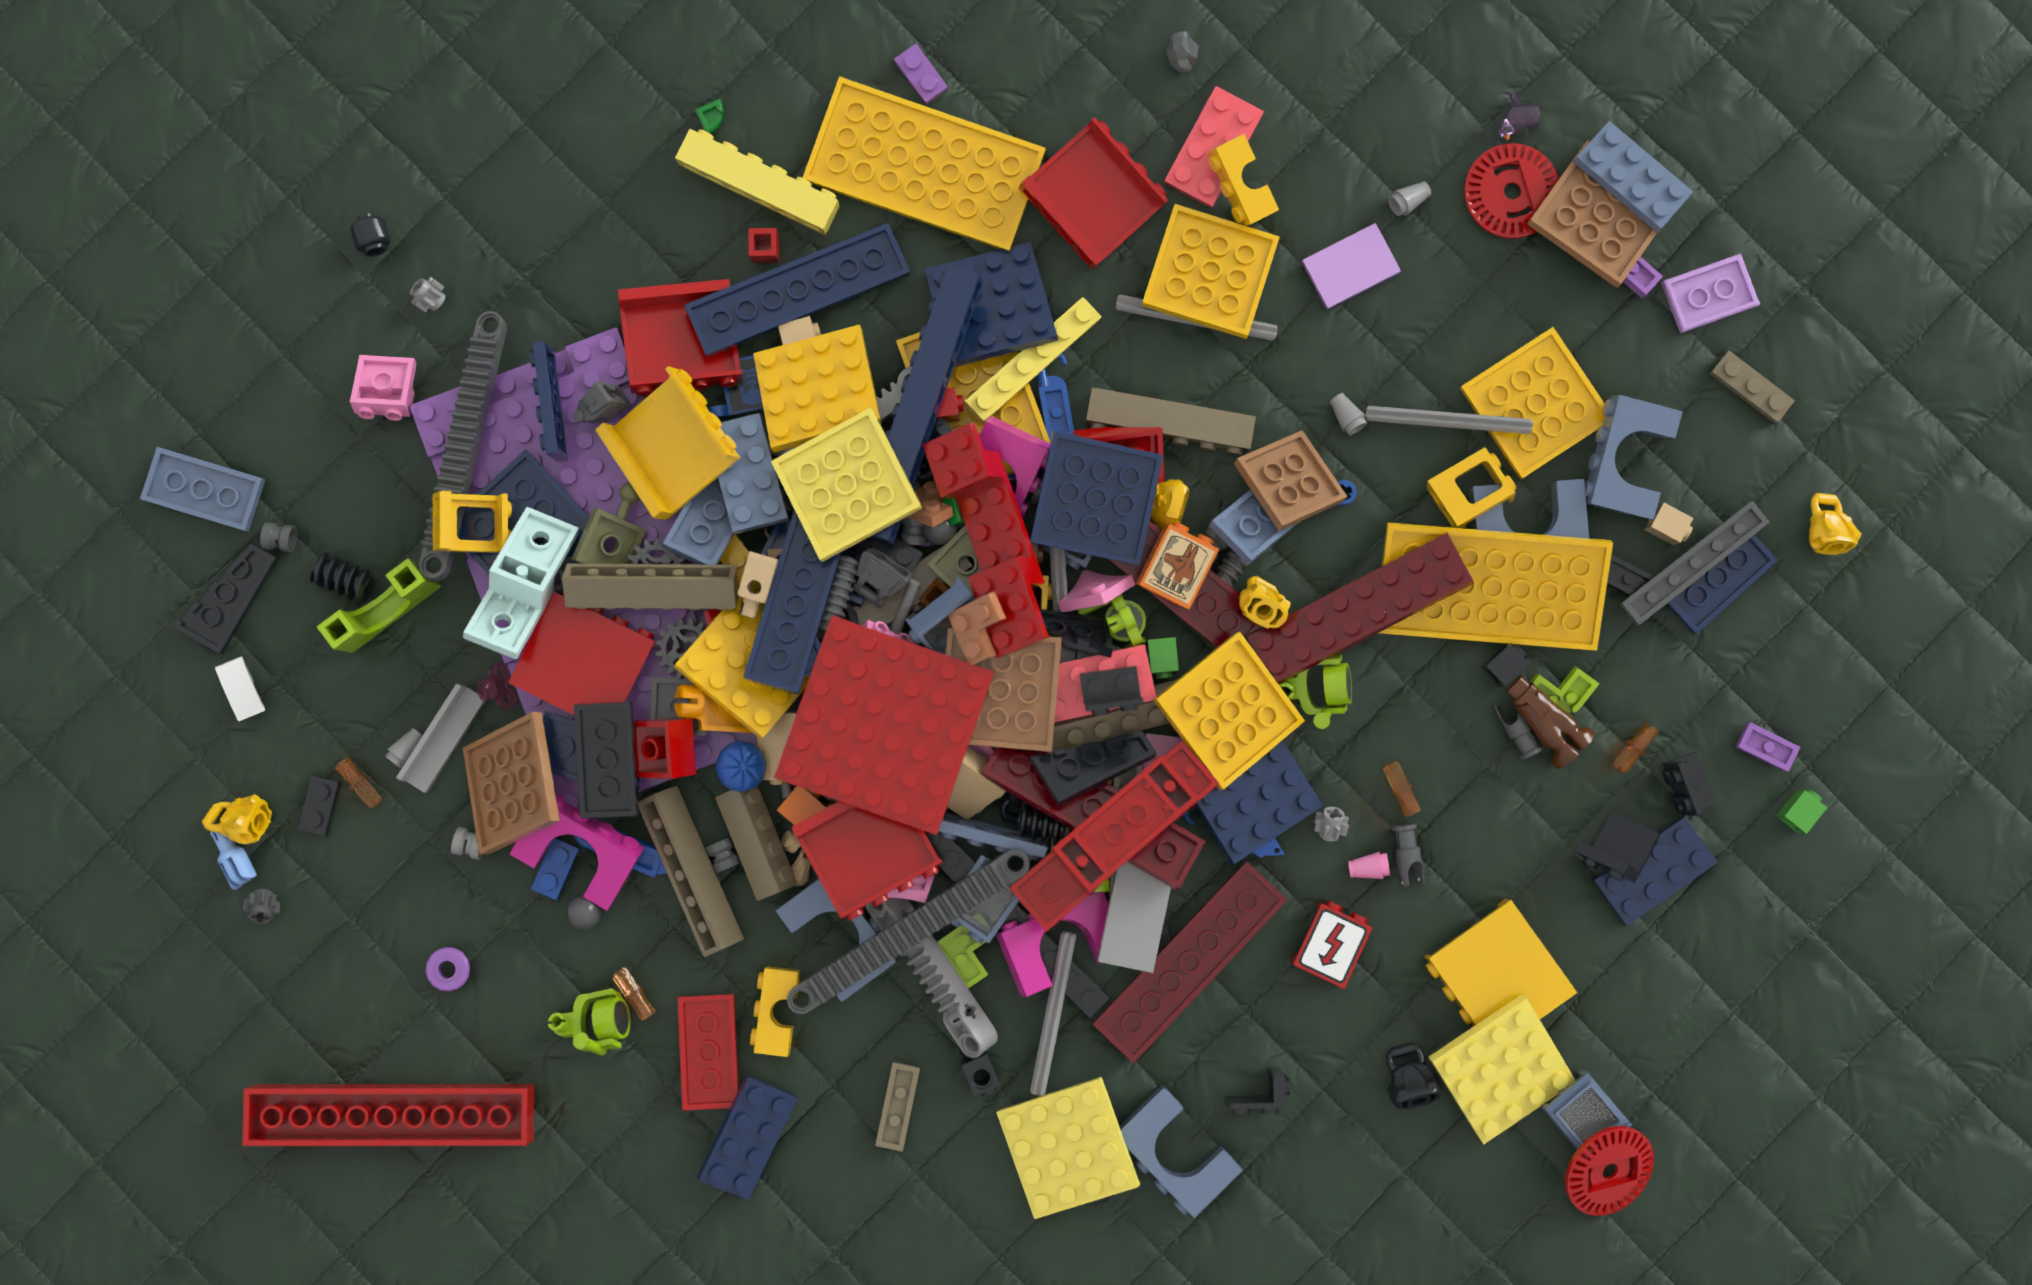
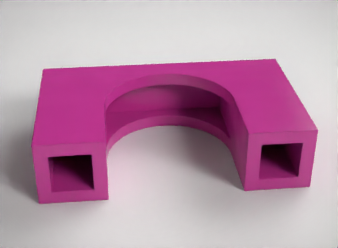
M990 416L980 433V439L984 450L1000 452L1001 458L1014 470L1017 479V488L1014 496L1023 519L1030 503L1025 502L1029 492L1034 494L1041 481L1037 475L1040 468L1045 469L1050 443Z
M555 794L559 822L516 841L510 855L535 868L555 837L571 834L585 839L597 854L598 869L583 897L608 911L645 847L641 846L636 839L617 832L612 825L606 822H600L595 818H580V808L574 807L567 803L562 796Z
M1093 892L1060 920L1076 925L1083 932L1096 964H1104L1097 961L1108 909V902L1104 892ZM1031 914L1027 915V921L1018 924L1017 920H1013L1002 925L1003 931L996 933L1021 997H1028L1053 986L1040 955V941L1045 930Z

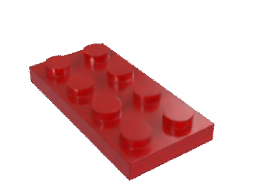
M735 993L679 996L677 998L682 1111L730 1108L739 1090Z

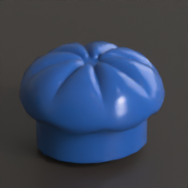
M736 741L728 744L719 753L716 761V772L719 780L727 788L738 792L749 791L758 786L763 780L766 773V759L763 752L753 743Z

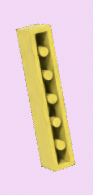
M689 129L675 157L680 166L826 236L840 208L834 193L823 188L821 191L812 188V184L804 178L797 177L793 179L787 176V171L779 166H766L762 164L763 160L754 154L748 153L747 156L737 152L738 148L729 142L723 141L721 144L714 141V137L704 130L699 129L696 132Z

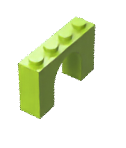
M408 558L385 575L392 585L383 594L355 611L338 610L318 625L317 628L334 650L354 653L442 586L438 581L426 578L420 572L419 562Z

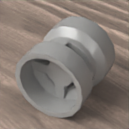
M459 826L452 840L451 853L460 856L467 854L472 859L480 860L483 855H479L476 833L470 832L468 828Z

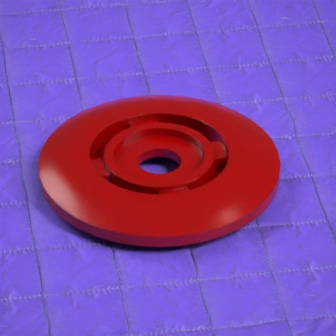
M1516 143L1498 145L1480 155L1469 169L1464 185L1465 203L1473 220L1488 233L1507 239L1524 238L1537 232L1527 223L1559 180V177L1552 163L1536 149ZM1506 166H1515V167H1518L1517 170H1515V169L1505 170V171L1499 173L1497 176L1494 174V171H1496L1497 169L1502 168V167H1506ZM1512 183L1519 187L1520 195L1518 198L1509 199L1505 196L1504 188L1507 184ZM1527 207L1531 209V211L1528 214L1522 216H1518L1515 218H1509L1507 216V214L1520 213Z
M1627 1126L1609 1127L1589 1137L1574 1153L1566 1171L1565 1189L1571 1203L1581 1212L1593 1216L1609 1215L1632 1203L1644 1190L1652 1174L1654 1153L1649 1140L1638 1130ZM1609 1164H1615L1614 1173L1609 1177H1603L1604 1168Z

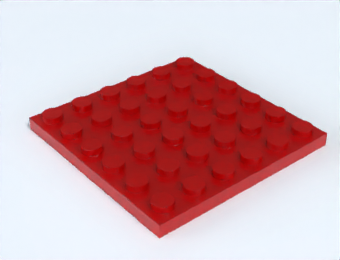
M832 615L774 778L937 835L994 672Z

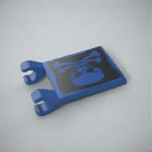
M754 355L739 358L742 382H738L733 387H723L727 405L709 408V412L716 415L719 420L734 415L764 410Z

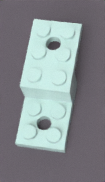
M526 507L489 570V589L464 630L463 638L517 660L553 594L554 576L578 536L579 528ZM538 537L545 538L548 541V543L545 545H537L533 542V540ZM499 620H506L510 623V626L499 628L495 623Z

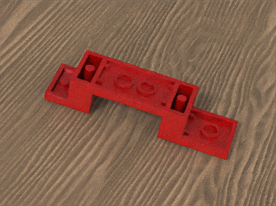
M975 423L966 424L923 444L940 497L957 499L981 572L968 577L975 599L995 592L1005 614V619L986 628L996 652L995 658H1001L1049 638L1032 590L1045 584L1000 452L984 450Z
M1181 741L1166 755H1161L1054 846L1050 854L1009 889L1046 932L1049 931L1105 883L1115 871L1171 823L1182 817L1220 783L1188 746Z

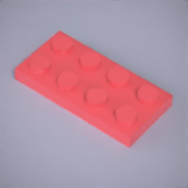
M1215 86L1164 180V184L1212 209L1221 193V181L1217 172L1215 173L1209 165L1207 151L1242 134H1245L1247 141H1249L1264 111Z
M1145 644L1114 650L1111 658L1097 654L1061 662L1059 664L1054 723L1092 714L1091 711H1086L1084 707L1080 673L1137 666L1140 695L1143 697V702L1153 701L1156 698Z

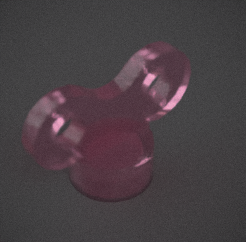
M496 662L489 667V678L477 681V692L482 701L496 699V703L501 709L508 710L516 705L517 696L507 684L510 675L508 666L505 663ZM497 669L502 671V676L496 674ZM504 696H508V697H509V702H508V703L504 702V700H503V697H504Z

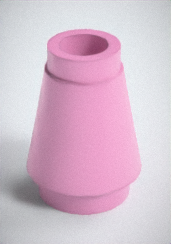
M1379 851L1353 861H1348L1351 878L1384 879L1383 876L1390 875L1387 853L1380 854Z

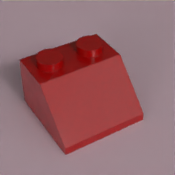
M692 718L634 720L637 778L673 779L696 775Z

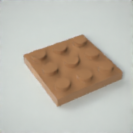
M1303 430L1241 456L1234 463L1278 531L1336 506L1347 498V495Z

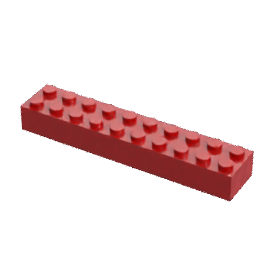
M254 1084L244 1088L243 1146H527L534 1141L535 1084Z

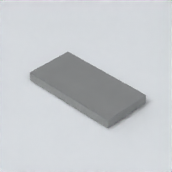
M1128 862L1115 871L1097 957L1098 962L1153 973L1171 887Z

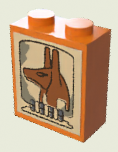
M1174 521L1173 525L1164 524L1135 584L1189 610L1219 549L1212 546L1214 543L1212 539L1202 534L1195 537L1188 533V527Z

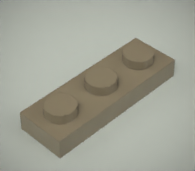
M1729 350L1725 352L1709 373L1774 424L1781 420L1795 401Z
M893 1061L875 1146L903 1152L920 1072L919 1066Z

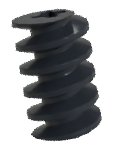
M324 552L313 567L310 582H315L318 587L325 586L326 590L331 592L335 590L338 595L342 596L345 594L346 598L350 600L356 599L357 603L363 604L370 596L375 583L374 578H369L370 570L365 569L360 575L359 565H355L349 570L350 562L345 560L341 566H338L339 557L335 556L329 562V553Z
M1023 802L1016 830L1017 828L1020 829V837H1025L1027 832L1030 831L1031 840H1035L1041 834L1042 843H1046L1051 836L1053 845L1056 846L1061 839L1063 840L1073 831L1043 812L1040 814L1039 810L1035 807H1032L1029 811L1027 803Z

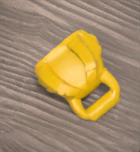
M1173 479L1157 484L1150 520L1162 530L1164 524L1173 525L1174 521L1181 524L1189 496V488L1182 481Z
M1815 493L1811 499L1813 516L1810 518V546L1816 553L1838 555L1848 553L1849 550L1857 546L1861 532L1852 523V519L1843 513L1841 503L1836 495ZM1818 504L1834 506V511H1821Z
M1258 576L1250 577L1247 580V588L1242 590L1239 596L1240 609L1243 611V615L1253 623L1266 629L1279 628L1288 618V609L1291 602L1279 594L1276 586Z
M253 794L245 798H237L233 802L213 804L203 818L202 824L208 831L221 833L231 841L248 845L259 841L260 837L264 834L271 822L272 811L268 808L266 800ZM223 809H227L221 816L220 823L214 824Z

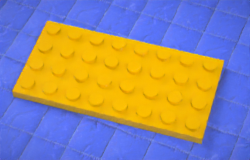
M839 77L803 178L811 184L985 245L1010 251L1028 202V198L1019 190V186L1022 181L1040 168L1046 148Z
M1387 523L1382 566L1448 533L1474 584L1379 633L1597 651L1613 547L1611 540Z

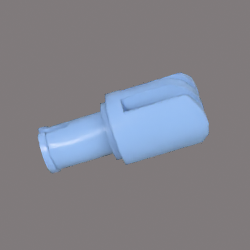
M210 832L220 852L217 861L233 890L240 888L243 884L257 876L243 847L236 846L234 841H231L221 833Z

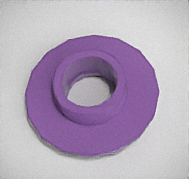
M444 947L431 954L426 963L425 971L427 979L433 987L440 991L450 992L459 989L465 984L469 977L470 965L463 952L456 948ZM445 961H450L455 965L456 970L452 977H446L442 974L441 966Z

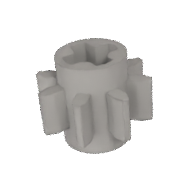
M429 277L427 281L424 278H420L410 290V295L414 297L411 303L424 312L428 308L432 311L437 310L445 300V294L441 292L444 286L432 277Z
M1327 807L1323 813H1316L1314 831L1318 832L1323 840L1337 841L1339 835H1347L1349 817L1345 816L1344 812L1337 807Z

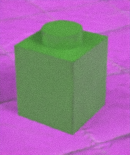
M1176 637L1147 640V654L1151 674H1156V679L1172 678V672L1179 671Z
M1810 789L1807 791L1796 790L1776 814V817L1796 833L1807 834L1827 807L1821 803L1822 798Z

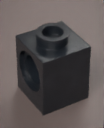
M1510 643L1504 645L1481 668L1499 687H1506L1530 663L1525 659L1527 657L1525 651L1517 644L1513 646Z
M985 1051L978 1058L967 1056L961 1059V1067L974 1096L980 1094L982 1097L988 1096L997 1090L996 1087L1000 1086V1079L988 1051ZM984 1069L989 1072V1076L985 1080H977L974 1077L975 1072Z

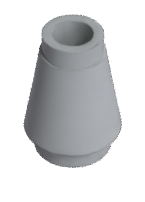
M1422 181L1421 183L1395 190L1388 199L1389 205L1397 216L1408 215L1431 196V189L1426 182Z
M1344 393L1335 396L1330 401L1342 431H1346L1349 436L1357 433L1367 425V421L1364 419L1366 415Z
M412 728L387 749L389 752L385 757L402 769L423 735Z

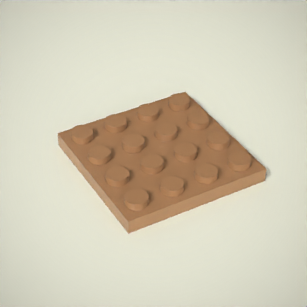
M1587 140L1527 225L1618 288L1657 232L1573 162L1590 143Z
M948 628L946 655L967 662L953 628ZM1049 637L1001 658L993 656L976 664V666L993 671L994 675L969 745L1052 752L1062 638Z
M531 712L463 747L479 855H489L559 822L554 782L541 712Z

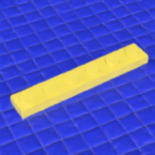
M1082 297L1054 322L1058 341L1022 350L966 399L964 405L983 424L1094 326L1102 316Z

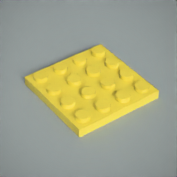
M871 407L771 461L822 562L922 509Z
M1523 994L1429 1056L1430 1061L1483 1144H1486L1557 1096L1560 1090L1576 1081L1528 999Z
M1102 1077L1027 1100L996 1112L1034 1219L1131 1190L1140 1185Z

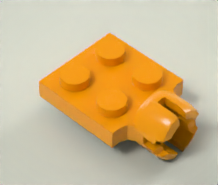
M682 684L678 686L675 698L689 699V704H675L676 715L681 718H695L698 720L699 730L752 733L696 685Z

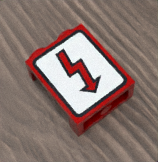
M1327 900L1325 905L1318 902L1316 905L1318 908L1317 913L1298 954L1294 953L1290 963L1345 989L1373 927L1366 925L1367 918L1352 912L1350 917L1341 913L1342 907Z

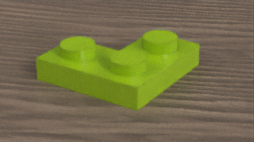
M981 912L973 916L974 919L989 929L991 928ZM961 924L959 928L957 927L945 935L937 943L969 989L989 975V973L973 952L982 944L968 935L970 930Z

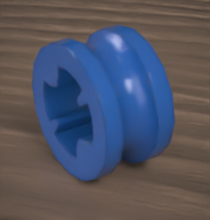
M1349 480L1338 481L1339 485L1343 489L1348 488L1350 490V493L1347 495L1349 499L1338 504L1345 506L1355 499L1357 490L1355 485Z

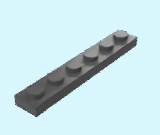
M1753 501L1748 502L1619 605L1636 626L1642 624L1770 522Z

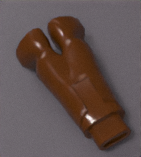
M1522 676L1516 678L1505 690L1512 698L1511 703L1515 705V708L1531 727L1539 741L1546 748L1555 751L1551 756V764L1556 769H1560L1576 759L1579 755L1577 750L1585 749L1594 738L1595 733L1589 727L1579 728L1577 721L1571 714L1554 703L1533 682L1528 683ZM1563 734L1569 737L1571 745L1566 742Z

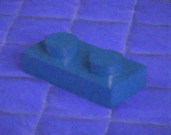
M555 837L548 848L531 890L558 900L581 848Z

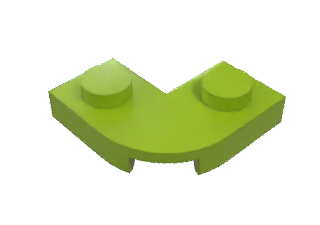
M1576 666L1573 667L1558 688L1538 673H1535L1528 682H1533L1538 689L1568 713L1577 712L1599 685L1597 681Z

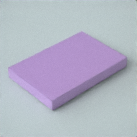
M1376 223L1302 260V264L1326 310L1401 272Z
M1741 253L1661 282L1680 334L1760 305Z

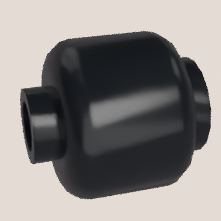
M372 213L359 215L357 221L350 227L356 250L364 253L366 256L372 257L383 254L391 243L385 220L374 216Z

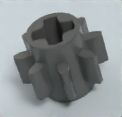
M258 889L253 893L251 892L249 899H244L243 911L247 912L246 918H249L256 924H265L270 920H274V914H279L280 902L276 901L277 895H274L273 892L267 889Z

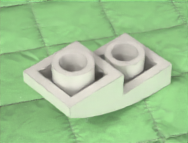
M242 656L215 667L238 722L265 711V706Z

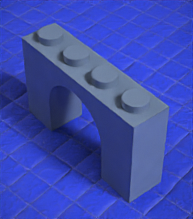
M1610 395V398L1603 407V415L1605 416L1603 425L1599 427L1596 434L1597 448L1590 457L1588 464L1590 474L1588 481H1585L1586 504L1641 519L1654 520L1661 493L1633 486L1623 480L1615 465L1616 450L1620 442L1633 432H1641L1664 439H1676L1683 411L1623 395Z
M1584 479L1560 480L1550 484L1552 521L1543 535L1589 538ZM1501 485L1473 486L1468 490L1469 503L1474 504L1499 490ZM1503 503L1470 521L1471 529L1513 532L1505 521Z
M819 879L776 910L791 933H794L821 913L837 912ZM864 913L852 920L859 933V944L881 931L873 918L868 919ZM895 957L893 960L885 963L882 967L877 968L874 972L858 980L836 996L841 1002L896 963L897 958Z
M1162 1084L1119 1127L1128 1152L1131 1151L1137 1158L1134 1161L1135 1164L1145 1174L1150 1171L1155 1176L1154 1184L1165 1195L1170 1192L1175 1197L1174 1205L1184 1215L1189 1212L1195 1218L1243 1170L1221 1145L1198 1168L1189 1172L1177 1173L1170 1171L1158 1161L1155 1155L1156 1139L1161 1130L1184 1109L1182 1104Z

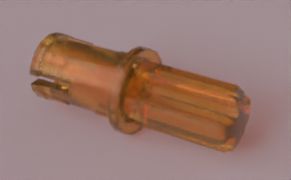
M1645 722L1633 739L1626 741L1627 746L1613 762V767L1620 773H1627L1640 756H1645V750L1655 737L1659 735L1658 730Z
M349 757L343 759L335 766L334 769L349 784V790H354L368 808H374L382 801L380 794L367 780L368 776L363 775Z
M1393 761L1386 764L1383 770L1393 789L1391 793L1396 795L1404 816L1408 817L1419 812L1421 807H1419L1411 790L1413 785L1408 783L1399 762Z
M623 967L612 975V978L626 997L624 1001L630 1003L640 1021L647 1019L656 1012L642 992L644 988H639L627 968Z

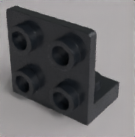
M1137 666L1080 673L1084 707L1086 711H1091L1093 716L1109 714L1110 708L1117 707L1121 709V712L1138 710V705L1144 704L1143 697L1140 695Z
M1697 752L1662 763L1664 770H1662L1663 779L1668 786L1671 785L1674 793L1672 797L1673 805L1677 812H1681L1682 816H1699L1703 814L1702 809L1716 805Z

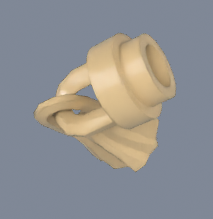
M793 830L786 831L782 837L781 844L786 851L795 853L802 846ZM803 848L791 867L798 884L796 886H802L809 881L811 863L807 857H804L805 852Z

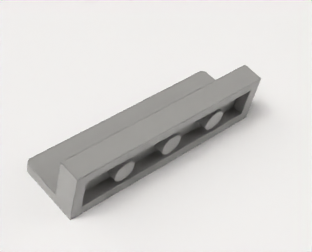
M457 683L396 778L410 783L424 793H428L486 703L487 698L468 686Z

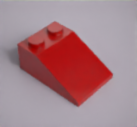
M1096 427L1073 431L1075 436L1163 455V430L1161 427ZM1164 457L1158 483L1164 482Z

